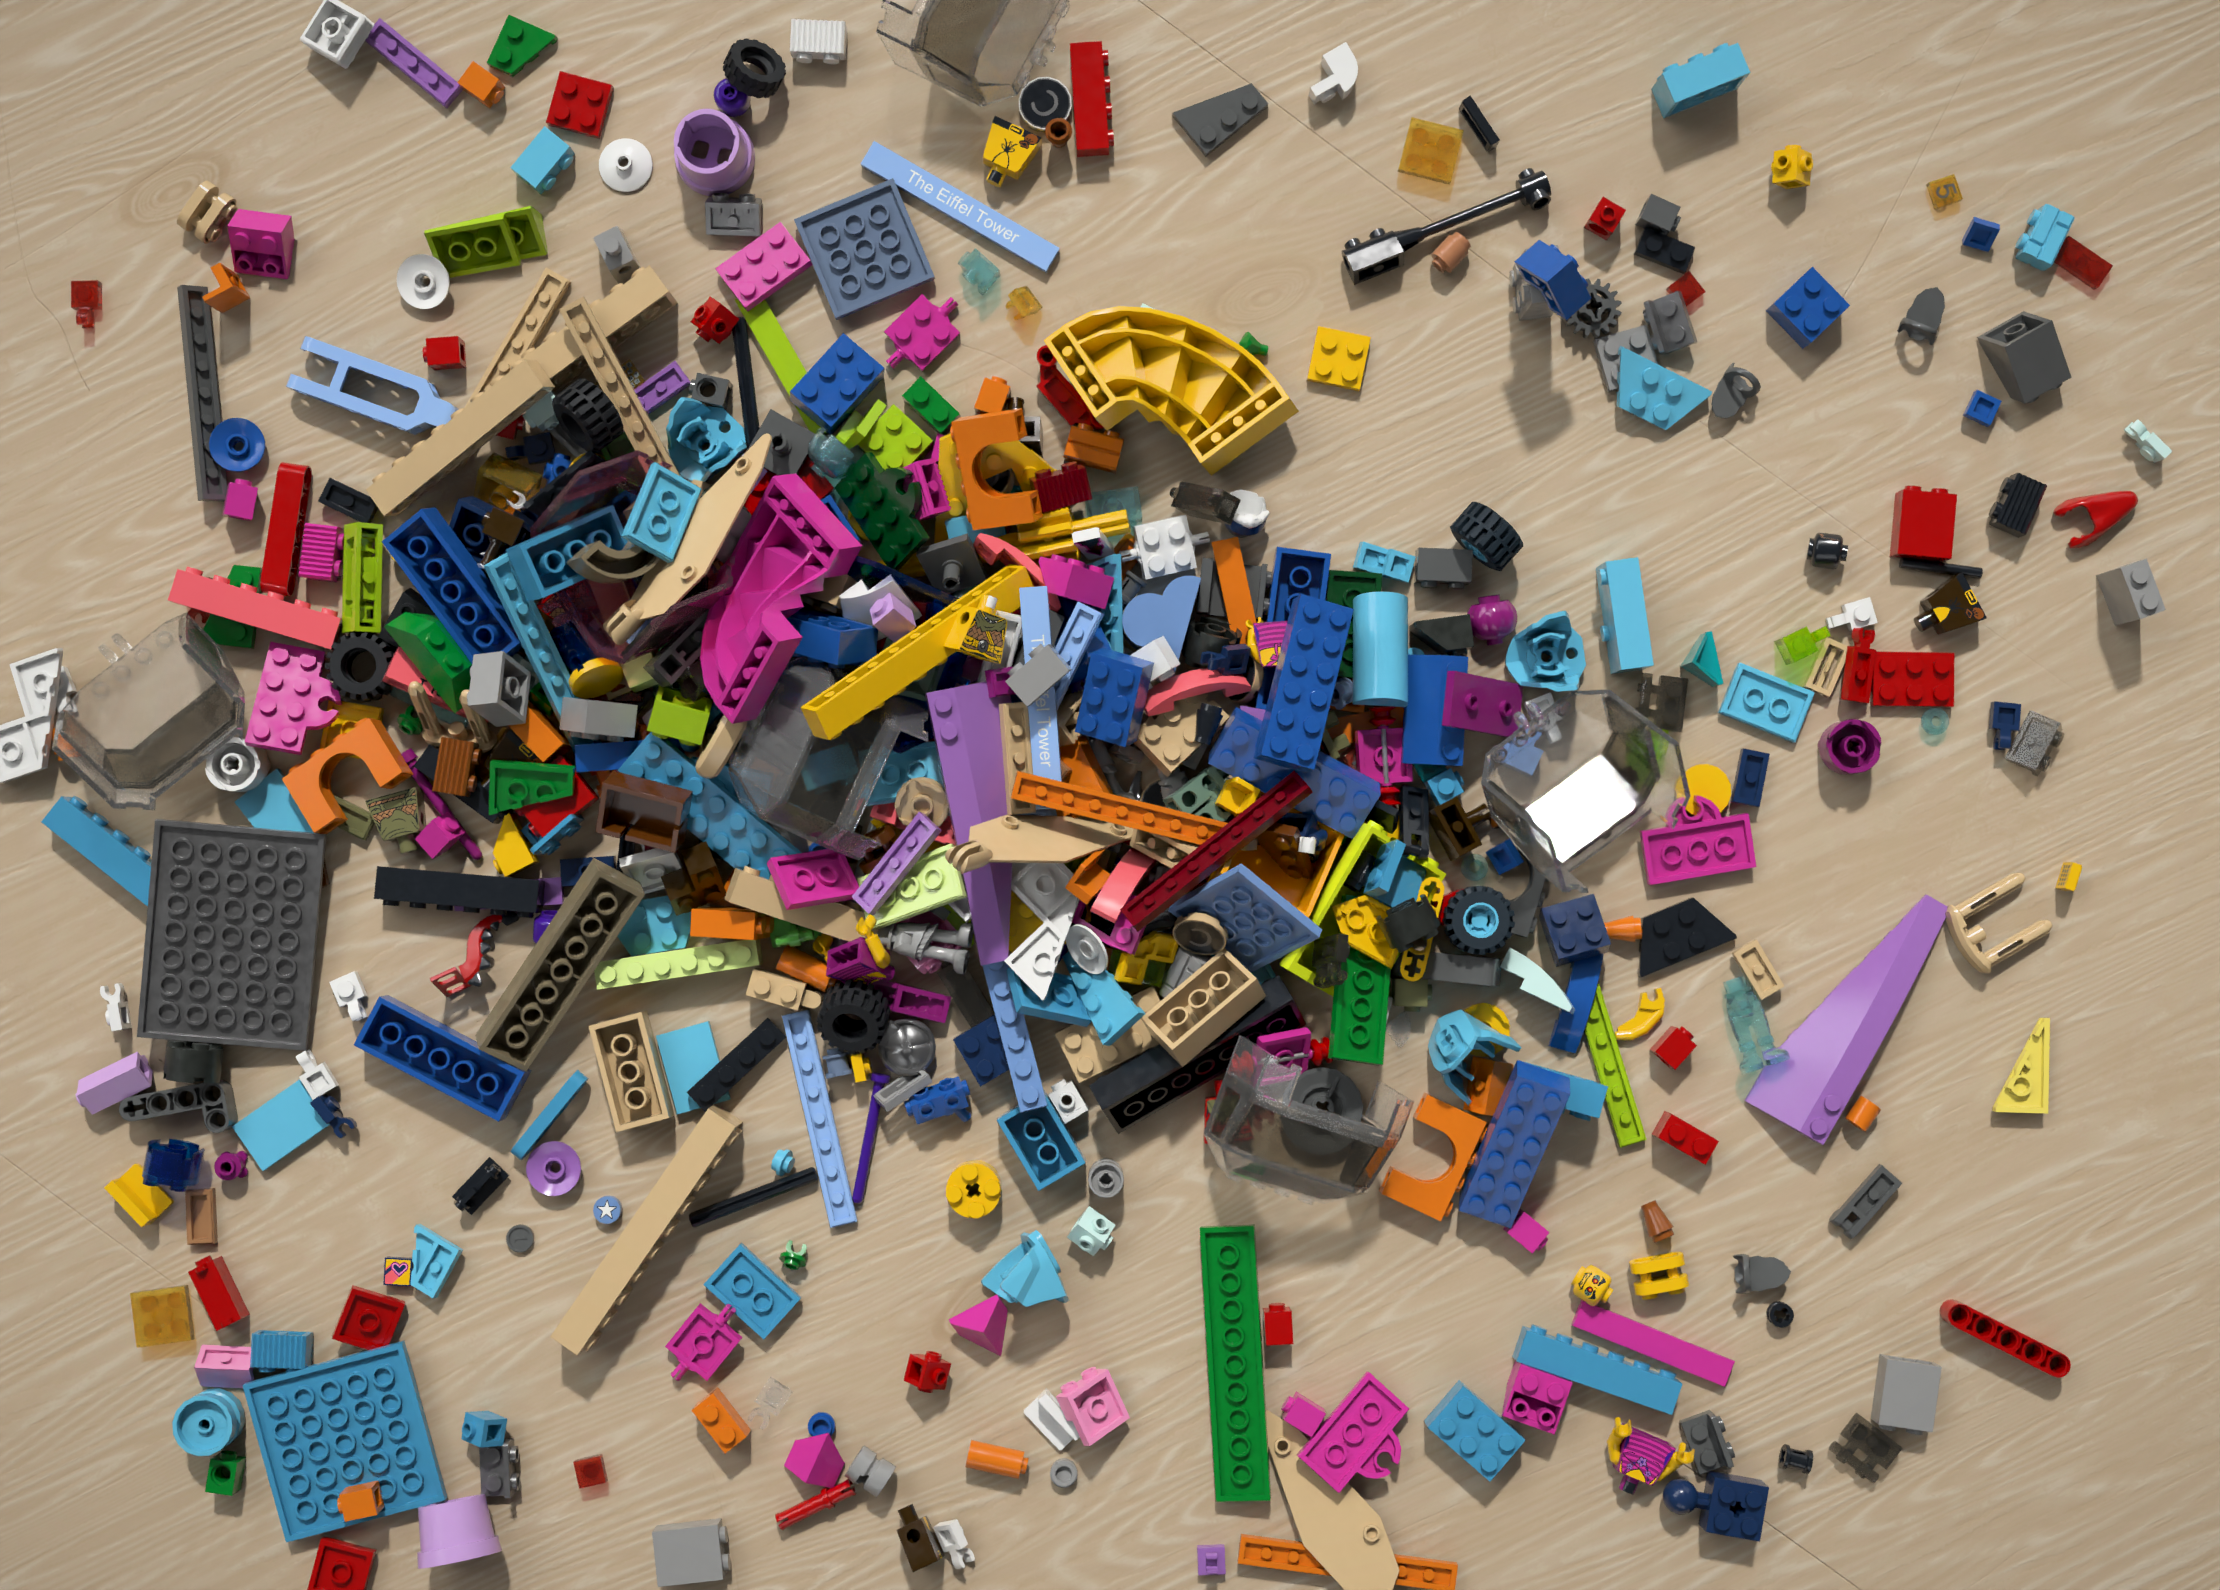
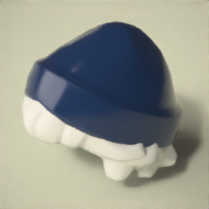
M1240 489L1230 492L1227 497L1221 499L1223 504L1221 518L1232 535L1244 538L1258 534L1263 530L1266 519L1270 514L1266 510V503L1263 497H1259L1257 493Z

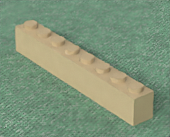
M520 359L510 367L511 371L508 374L494 379L490 384L492 387L486 392H480L473 396L470 400L472 402L470 405L455 411L450 416L451 420L448 423L434 428L431 431L432 436L426 441L422 440L416 443L411 448L412 452L409 455L395 460L392 463L393 468L387 473L383 472L373 478V484L366 491L384 516H397L553 390L555 386L537 360Z

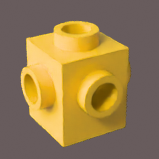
M1787 145L1783 150L1774 151V159L1771 165L1773 173L1772 183L1784 189L1810 186L1811 170L1813 168L1812 153L1801 149L1800 145Z

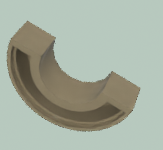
M636 500L623 511L627 520ZM599 540L585 545L566 563L586 579L598 583L612 584L643 575L651 570L659 562L660 558L629 541L621 551L608 548Z

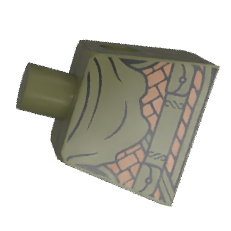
M414 787L365 801L383 841L398 840L401 854L417 850L414 835L419 834L426 827L424 793L421 788Z

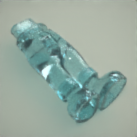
M1744 976L1723 982L1727 993L1724 995V998L1726 999L1728 1019L1739 1044L1740 1052H1743V1061L1739 1066L1741 1074L1764 1068L1763 1062L1755 1050L1756 1046L1752 1040L1749 1026L1753 1028L1758 1045L1761 1047L1765 1066L1790 1059L1787 1050L1778 1049L1772 1043L1774 1038L1771 1035L1765 1011L1753 991H1750L1752 987H1747Z

